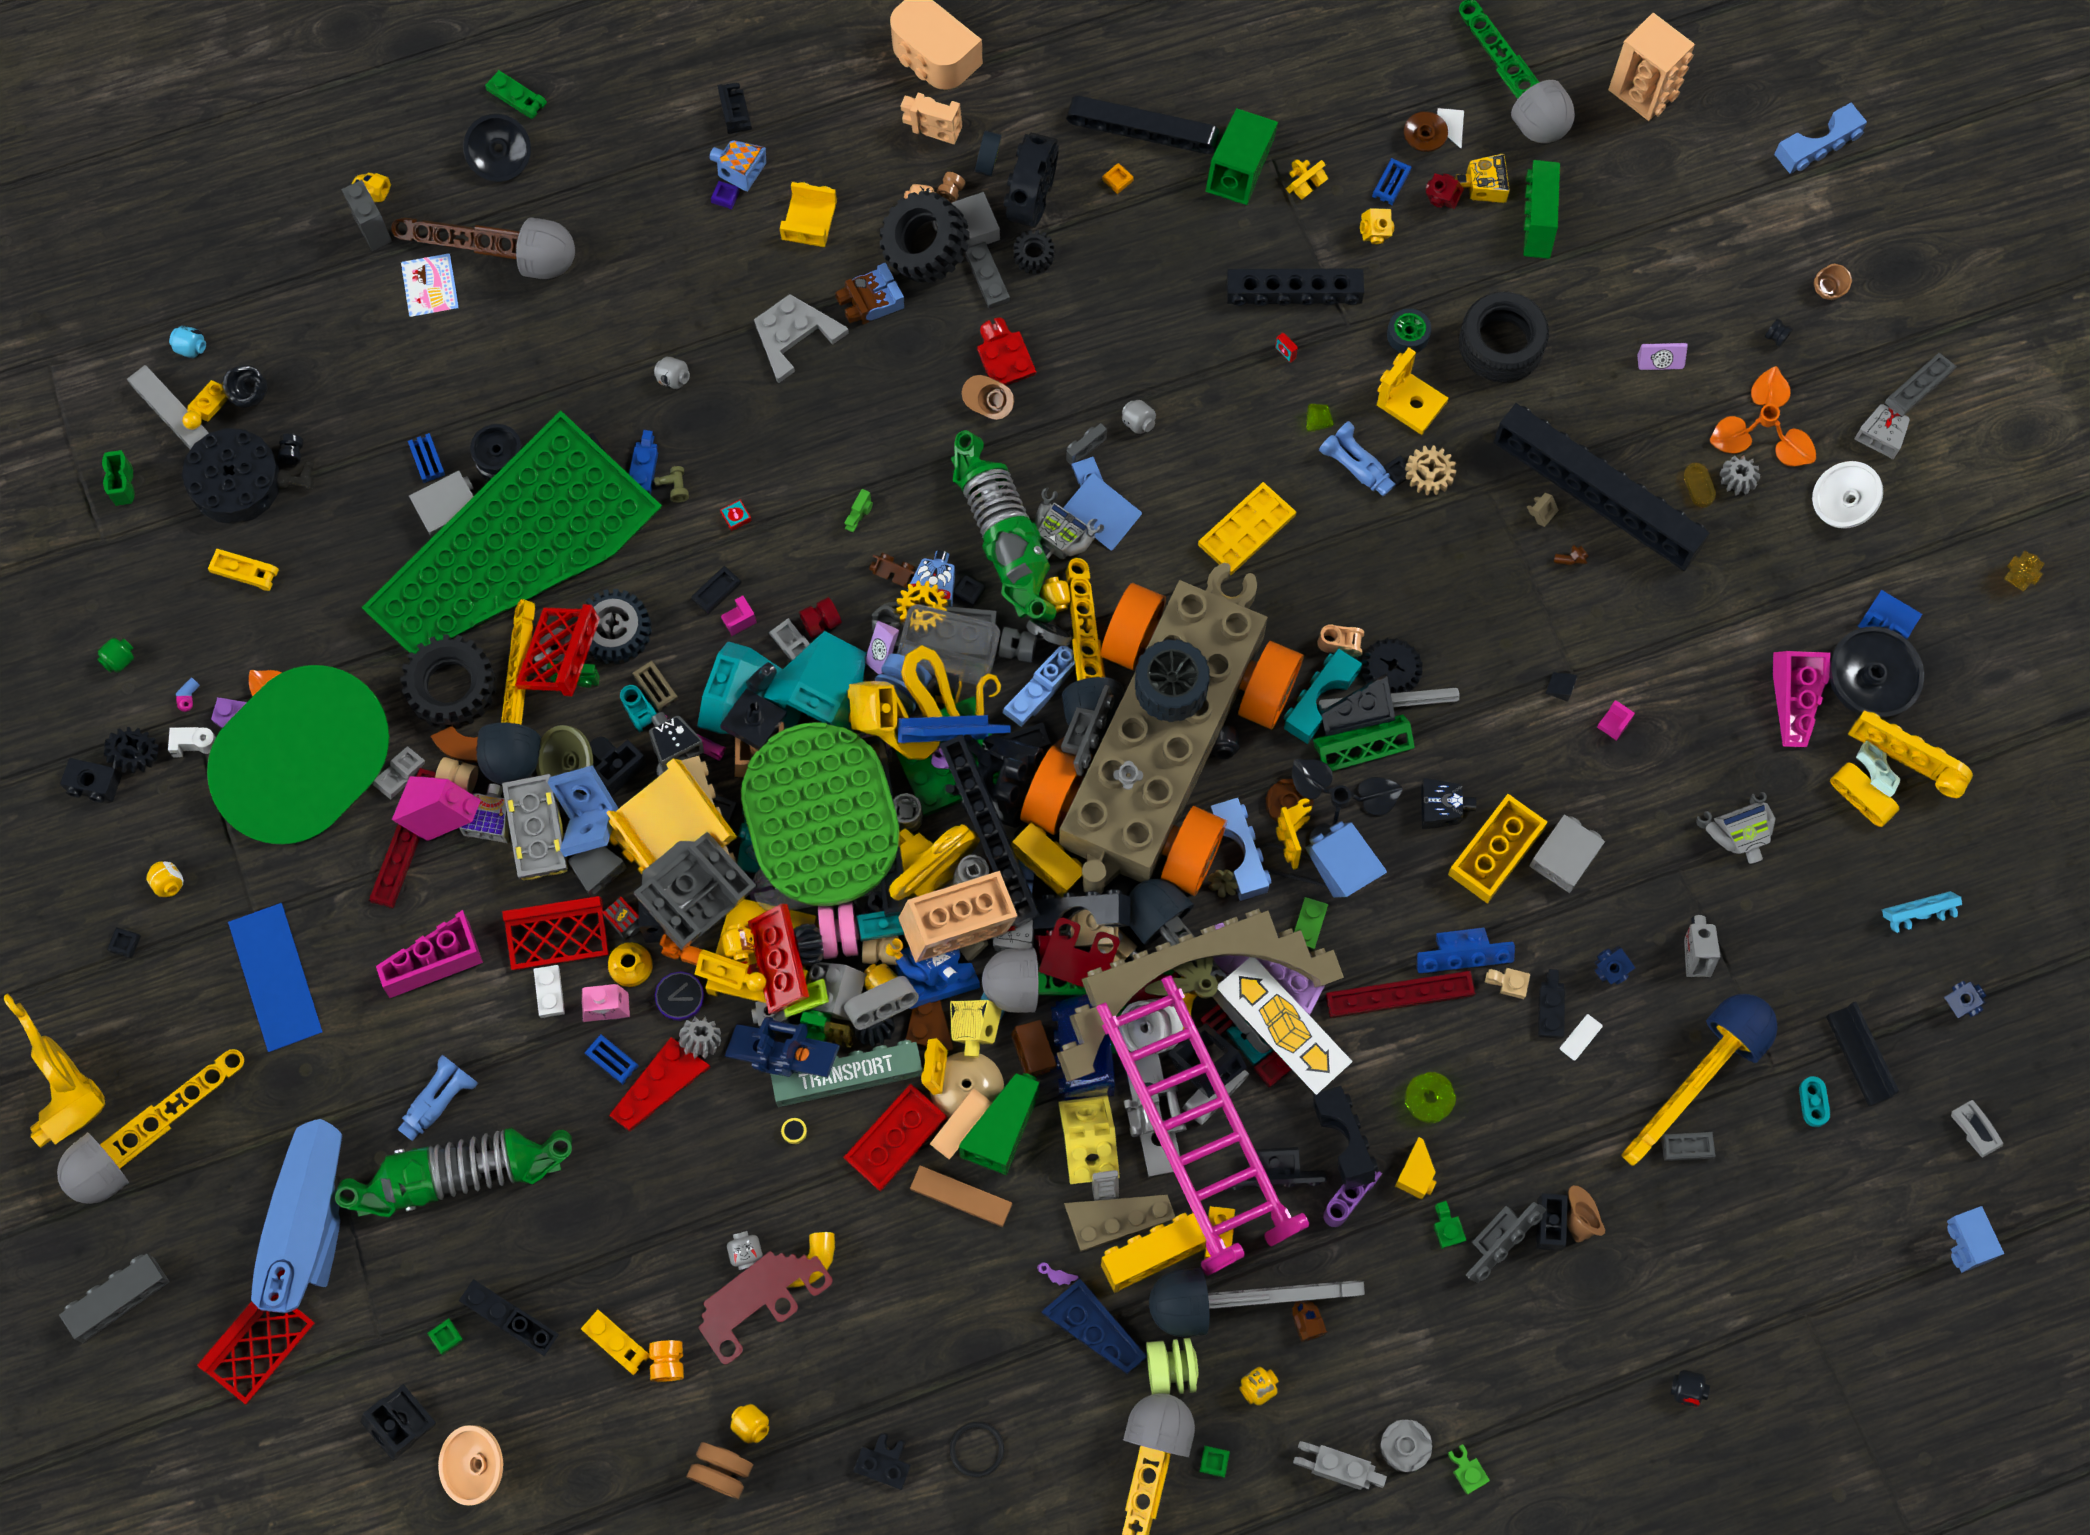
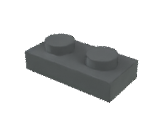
M1102 423L1096 427L1089 428L1083 438L1079 441H1073L1067 447L1066 461L1071 466L1072 463L1083 459L1107 439V429Z

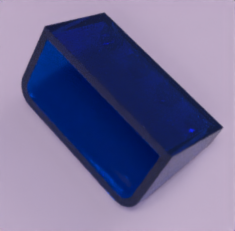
M1087 994L1056 1001V1006L1051 1007L1052 1022L1057 1021L1058 1030L1053 1031L1054 1044L1060 1046V1051H1063V1045L1076 1041L1077 1045H1079L1069 1016L1076 1014L1074 1009L1089 1004V1007L1092 1008ZM1105 1034L1098 1048L1093 1063L1095 1072L1072 1081H1067L1062 1069V1078L1058 1079L1059 1094L1064 1093L1065 1101L1108 1095V1097L1114 1096L1115 1080L1109 1034ZM1056 1055L1057 1069H1062L1058 1056Z

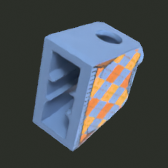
M733 140L729 142L725 150L714 147L710 153V160L717 162L719 177L748 192L766 165V148Z

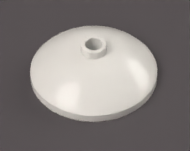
M1856 461L1842 462L1829 468L1818 479L1813 490V506L1817 515L1828 525L1837 528L1855 527L1863 524L1876 513L1883 498V485L1878 474L1870 466ZM1851 498H1855L1853 503H1849Z

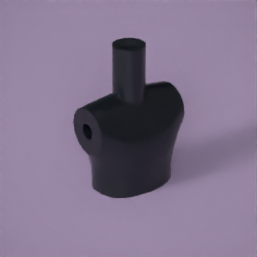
M769 662L764 664L746 681L747 689L756 694L765 690L773 682L777 674L776 668Z

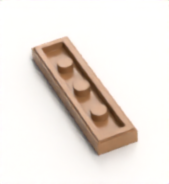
M919 1166L910 1187L911 1191L1001 1227L1004 1226L1012 1207V1202L923 1166Z

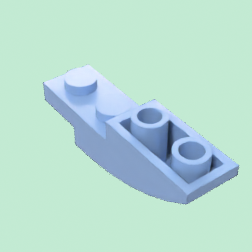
M1060 646L1038 668L1028 684L1004 707L1003 714L1021 727L1032 715L1035 716L1075 668L1073 650L1067 646Z

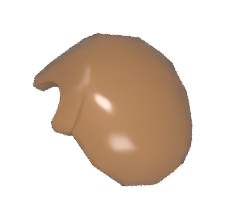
M1830 264L1816 274L1813 284L1816 292L1823 299L1836 300L1849 291L1852 278L1850 272L1844 266Z

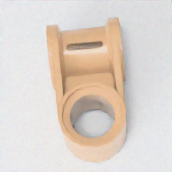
M1326 625L1322 628L1319 635L1318 646L1327 653H1335L1339 648L1351 657L1361 656V638L1364 637V630L1356 627ZM1324 636H1332L1335 641H1327Z

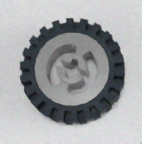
M607 589L603 590L604 595L601 596L597 592L594 594L595 599L591 600L588 598L586 600V604L592 605L600 618L588 654L590 656L593 655L595 660L599 662L602 659L605 664H609L610 661H613L614 664H620L619 660L622 659L626 663L629 662L628 657L633 656L635 659L639 656L637 653L639 650L644 651V644L649 643V634L652 632L651 620L643 602L639 601L634 594L630 596L629 592L623 590V593H620L619 589H613V593H609ZM619 614L626 616L629 620L623 621ZM610 628H613V634L615 636V639H612V631ZM605 632L609 639L603 638L599 633Z

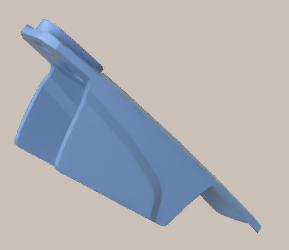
M322 1119L307 1122L296 1128L273 1192L261 1234L252 1283L251 1301L263 1311L279 1313L293 1311L299 1307L309 1283L319 1287H326L328 1284L341 1221L338 1213L339 1205L335 1200L336 1190L334 1182L342 1133ZM281 1270H285L284 1275H282L280 1279H278V1272ZM274 1295H279L276 1301H271Z

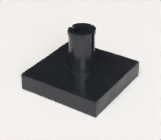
M746 688L720 724V728L755 749L760 750L787 716V711Z

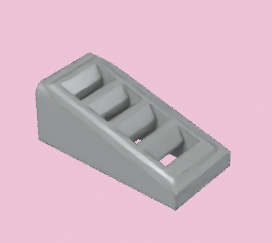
M1113 1170L1092 1174L1094 1201L1119 1198L1118 1171Z

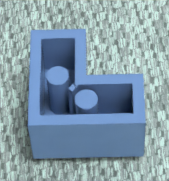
M1982 1206L1956 1215L1947 1221L1948 1232L1951 1238L1956 1240L1958 1244L1951 1249V1258L1954 1265L1960 1268L1961 1273L1987 1264L2004 1254Z

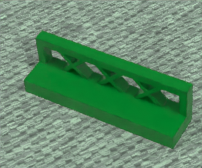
M1403 714L1395 716V721L1313 739L1314 748L1319 753L1320 761L1327 764V754L1336 752L1340 755L1336 763L1328 765L1332 771L1415 748L1411 724ZM1406 733L1407 743L1401 745L1393 743L1397 735ZM1377 740L1386 742L1379 751L1375 752L1370 749ZM1359 746L1363 749L1358 757L1352 758L1347 755L1352 747Z

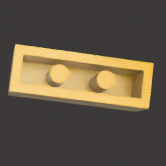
M1032 822L1011 843L1016 857L1061 898L1083 875L1082 864L1077 859L1071 858L1066 854L1064 848L1058 842H1053L1046 836V832L1041 827L1035 826Z

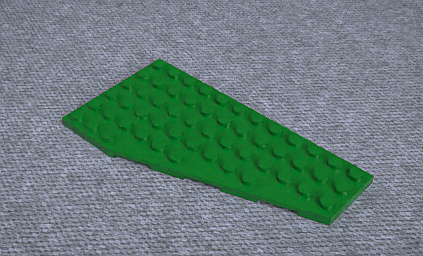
M560 410L362 609L405 650L416 654L419 651L417 645L421 642L424 646L431 643L429 638L435 637L439 641L443 640L444 634H449L452 639L517 606L521 599L529 600L614 557L662 508V505Z

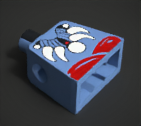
M937 550L934 560L926 558L921 560L910 584L916 587V582L920 581L921 586H924L925 582L929 581L931 588L935 584L938 585L937 593L943 591L945 596L942 599H946L947 606L952 607L955 566L947 563L949 558L947 552ZM930 594V600L938 604L937 600Z

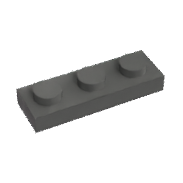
M986 242L969 247L965 255L988 308L991 309L1010 302V296Z

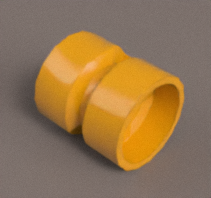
M668 1340L650 1343L649 1356L650 1359L654 1360V1363L650 1365V1380L654 1382H669L684 1379L683 1363L679 1362V1359L683 1357V1342Z

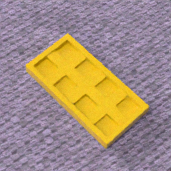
M1262 482L1198 541V546L1219 565L1228 563L1231 567L1230 575H1232L1296 516V511Z

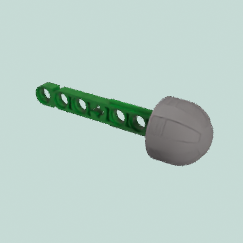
M1464 0L1459 6L1461 18L1468 27L1470 26L1473 35L1498 67L1496 71L1517 98L1511 112L1513 121L1522 133L1534 142L1550 143L1561 139L1572 127L1575 117L1574 106L1568 93L1556 80L1539 82L1521 56H1516L1488 16L1484 14L1480 5L1475 0ZM1468 7L1475 8V11L1471 14L1464 13V10ZM1483 21L1486 23L1482 29L1475 28L1478 22ZM1491 36L1497 38L1493 44L1486 43L1487 38ZM1499 48L1504 55L1506 54L1505 57L1499 56L1497 51ZM1516 66L1519 68V71L1515 74L1508 73L1511 67ZM1522 82L1531 83L1527 89L1522 90L1519 88Z
M1034 948L1006 949L998 952L988 961L982 975L983 990L987 998L994 1002L999 1009L1007 1012H1035L1038 995H1087L1084 987L1067 981L1060 987L1053 984V977L1049 975V987H1045L1047 983L1046 975L1038 972L1040 965L1037 963V955ZM1170 969L1163 974L1171 975L1174 973V970Z

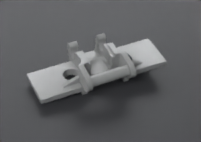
M1158 1053L1135 1061L1146 1087L1164 1080ZM1127 1074L1132 1100H1125L1124 1105L1128 1113L1131 1136H1140L1148 1177L1172 1173L1174 1171L1162 1146H1156L1151 1141L1155 1131ZM1177 1085L1151 1096L1161 1119L1159 1097L1167 1095L1171 1118L1181 1114L1176 1094L1178 1091ZM1185 1124L1167 1131L1179 1156L1175 1133L1187 1130Z

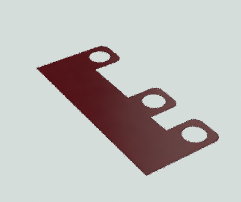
M1059 918L1055 924L1038 972L1084 987L1082 979L1088 977V971L1101 967L1102 971L1111 969L1110 963L1114 962L1120 940L1117 936L1098 932L1090 952L1074 948L1081 930L1080 924L1066 918ZM1063 924H1070L1074 928V935L1068 940L1062 939L1058 934V930ZM1102 938H1109L1113 942V949L1109 953H1101L1098 950V942ZM1175 971L1171 974L1172 978H1177L1179 975ZM1162 973L1147 983L1127 1003L1132 1004L1137 1001L1166 997L1150 995L1145 992V988L1170 975Z

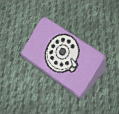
M1642 344L1637 355L1638 367L1640 370L1683 369L1687 354V344Z
M880 621L876 623L865 661L877 674H883L881 667L887 656L893 652L899 633L898 629Z

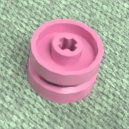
M853 902L839 905V919H835L832 906H818L824 959L837 958L839 954L838 942L842 943L843 954L846 957L857 956L859 954L857 941L859 940L857 917L854 915Z

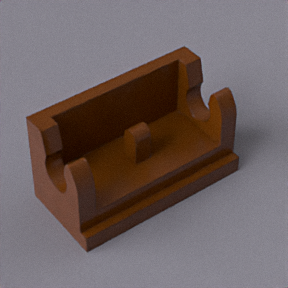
M1041 1020L1014 1028L1011 1036L1024 1073L1036 1077L1051 1072L1050 1069L1055 1068L1057 1065Z

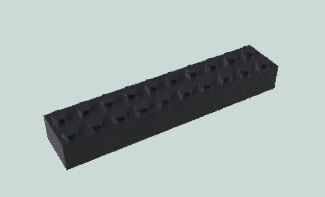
M1515 403L1500 422L1493 443L1684 572L1701 551L1710 534L1702 524L1695 523L1687 518L1684 512L1674 509L1663 498L1653 495L1645 486L1635 483L1624 472L1611 467L1605 459L1590 453L1584 445H1578L1572 441L1566 433L1559 432L1548 421L1532 414L1527 407Z

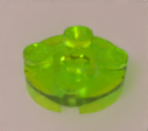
M1427 1072L1426 1074L1414 1077L1405 1093L1406 1108L1415 1118L1428 1123H1438L1451 1113L1456 1102L1451 1082L1445 1076L1436 1072ZM1434 1092V1098L1437 1101L1435 1103L1433 1101L1431 1103L1426 1102L1424 1093Z

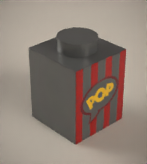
M622 897L602 912L605 919L624 940L628 936L633 937L640 931L639 915Z

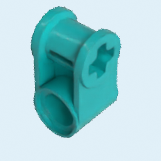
M625 686L620 692V698L629 718L640 733L643 731L642 728L652 723L651 719L657 713L637 686ZM631 695L638 696L637 700L634 702L626 701V699Z

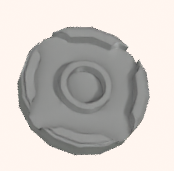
M1398 1420L1389 1425L1383 1433L1380 1443L1381 1453L1387 1464L1395 1470L1405 1473L1416 1471L1423 1467L1431 1457V1436L1426 1428L1417 1421Z

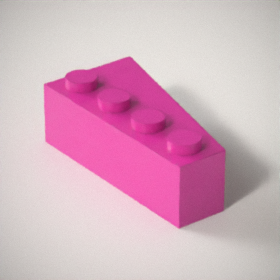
M463 910L455 914L456 917L445 923L444 921L438 925L437 929L426 937L421 936L415 940L416 943L406 950L404 948L376 966L382 987L389 998L483 963L470 923Z

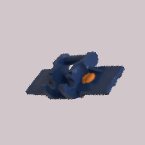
M765 1017L760 1029L737 1024L725 1056L752 1062L753 1069L760 1072L790 1077L793 1073L801 1072L828 1078L840 1046L834 1043L806 1038L808 1033V1026L806 1024L800 1023L795 1025L774 1021L772 1017ZM772 1030L794 1035L792 1039H786L785 1043L774 1041L776 1034Z

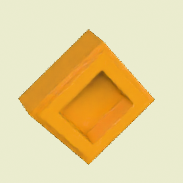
M1117 163L1102 176V180L1118 194L1134 181V177Z

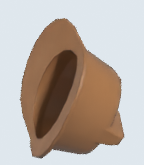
M977 375L969 378L963 385V401L973 411L995 420L1003 419L1012 411L1014 396L1010 388L1003 383L987 376Z
M1573 1185L1568 1190L1571 1206L1567 1211V1227L1574 1240L1582 1242L1593 1235H1604L1605 1228L1595 1201L1583 1188Z

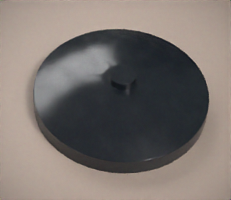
M1870 626L1850 632L1835 646L1830 656L1829 681L1837 698L1852 712L1861 715L1865 710L1879 715L1881 719H1889L1902 714L1916 702L1924 684V669L1916 649L1902 635L1887 628Z

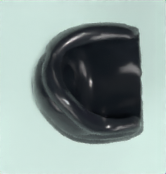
M248 365L228 370L222 381L224 393L228 400L241 408L259 404L265 398L268 389L267 381L263 378L260 371Z

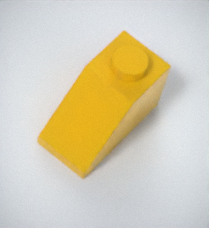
M1418 1137L1395 1187L1420 1199H1423L1425 1194L1431 1195L1436 1181L1432 1180L1436 1172L1422 1138Z

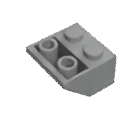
M819 962L812 965L807 984L824 979L829 1000L828 1003L812 1008V1010L830 1014L832 1018L851 1021L844 1011V1006L848 1000L861 994L866 973L841 964Z

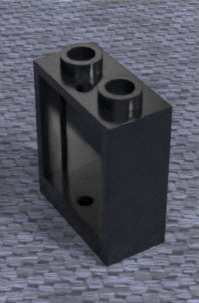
M1205 1023L1198 1029L1206 1048L1214 1043L1225 1053L1214 1062L1219 1076L1223 1074L1220 1078L1225 1086L1244 1071L1247 1066L1240 1052L1208 1024ZM1190 1039L1184 1040L1168 1053L1179 1072L1192 1068L1188 1062L1197 1056ZM1206 1073L1189 1079L1208 1098L1215 1094Z

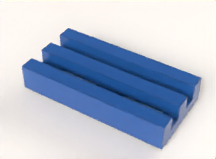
M1391 158L1372 197H1380L1381 201L1384 202L1386 200L1389 201L1388 204L1393 205L1412 167ZM1393 166H1397L1385 191L1381 192L1380 190L1383 187ZM1404 169L1405 171L1403 172L1392 195H1388L1400 171Z
M430 433L426 434L424 438L420 436L415 441H408L423 483L445 476ZM426 443L430 446L439 472L434 473L424 446ZM417 446H420L430 475L428 476L425 475L415 448Z
M601 1034L585 1052L591 1060L622 1085L632 1075V1072L639 1067L635 1061ZM601 1042L630 1066L628 1068L624 1067L602 1049L599 1044ZM594 1050L599 1052L621 1070L623 1074L620 1076L592 1052Z

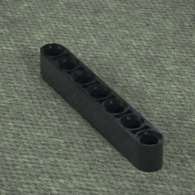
M1083 96L1072 97L1066 117L1069 123L1076 126L1203 154L1214 153L1219 136V129L1211 124Z

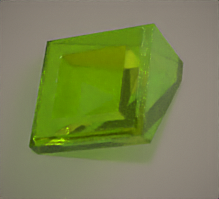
M1308 405L1307 431L1319 430L1334 425L1328 405Z

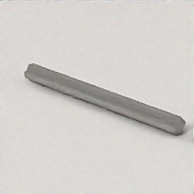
M1458 688L1391 693L1393 707L1457 702L1460 696ZM1343 698L1320 700L1318 703L1319 712Z

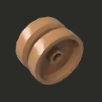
M701 1442L696 1455L700 1460L709 1464V1466L706 1467L697 1463L692 1464L686 1477L717 1492L739 1499L744 1486L740 1481L732 1478L731 1475L747 1478L750 1475L753 1464L725 1448Z

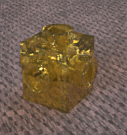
M2024 551L2020 557L2015 555L2007 566L2010 571L2004 579L2024 592L2030 583L2035 585L2043 575L2040 570L2045 563L2040 561L2036 555Z

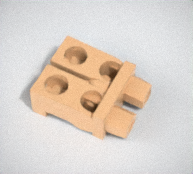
M918 93L916 98L905 95L901 103V111H904L903 123L912 125L913 133L919 134L921 131L926 136L955 145L962 129L960 103L951 101L950 106L935 102L930 97H924V94Z

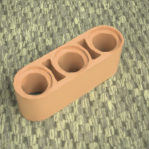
M973 1088L934 1137L930 1145L950 1159L958 1150L961 1141L993 1102Z

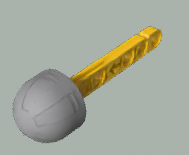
M235 1049L226 1051L214 1060L215 1064L205 1067L155 1107L150 1105L100 1145L87 1132L64 1152L59 1161L57 1175L62 1190L73 1200L86 1204L102 1202L116 1194L126 1184H129L128 1179L120 1168L171 1129L170 1124L222 1085L226 1077L229 1079L240 1071L244 1064L242 1053ZM237 1055L240 1059V1064L235 1068L228 1067L225 1063L227 1056ZM210 1070H215L220 1075L219 1081L214 1084H210L205 1080V1074ZM187 1087H197L200 1092L199 1096L193 1100L188 1099L184 1094ZM180 1094L182 1100L188 1106L183 1107L181 1103L177 1106V1113L175 1115L171 1112L166 1114V1104L170 1103L173 1105L178 1102L179 1099L175 1096ZM155 1118L159 1123L158 1128L152 1132L145 1130L143 1124L146 1119ZM125 1135H136L138 1138L136 1146L132 1148L124 1146L123 1138ZM118 1142L120 1148L127 1153L122 1156L120 1150L113 1144Z
M1162 1393L1149 1395L1140 1400L1129 1415L1123 1440L1141 1446L1125 1511L1128 1512L1122 1535H1135V1530L1131 1529L1132 1524H1137L1138 1521H1140L1139 1526L1143 1527V1531L1137 1532L1136 1535H1149L1152 1520L1156 1519L1171 1454L1189 1457L1195 1433L1194 1419L1186 1404L1175 1396ZM1148 1459L1153 1462H1159V1466L1146 1464V1461ZM1148 1468H1152L1156 1473L1155 1481L1150 1484L1146 1483L1143 1478V1473ZM1142 1494L1147 1495L1150 1499L1149 1507L1144 1510L1140 1509L1137 1505V1499Z

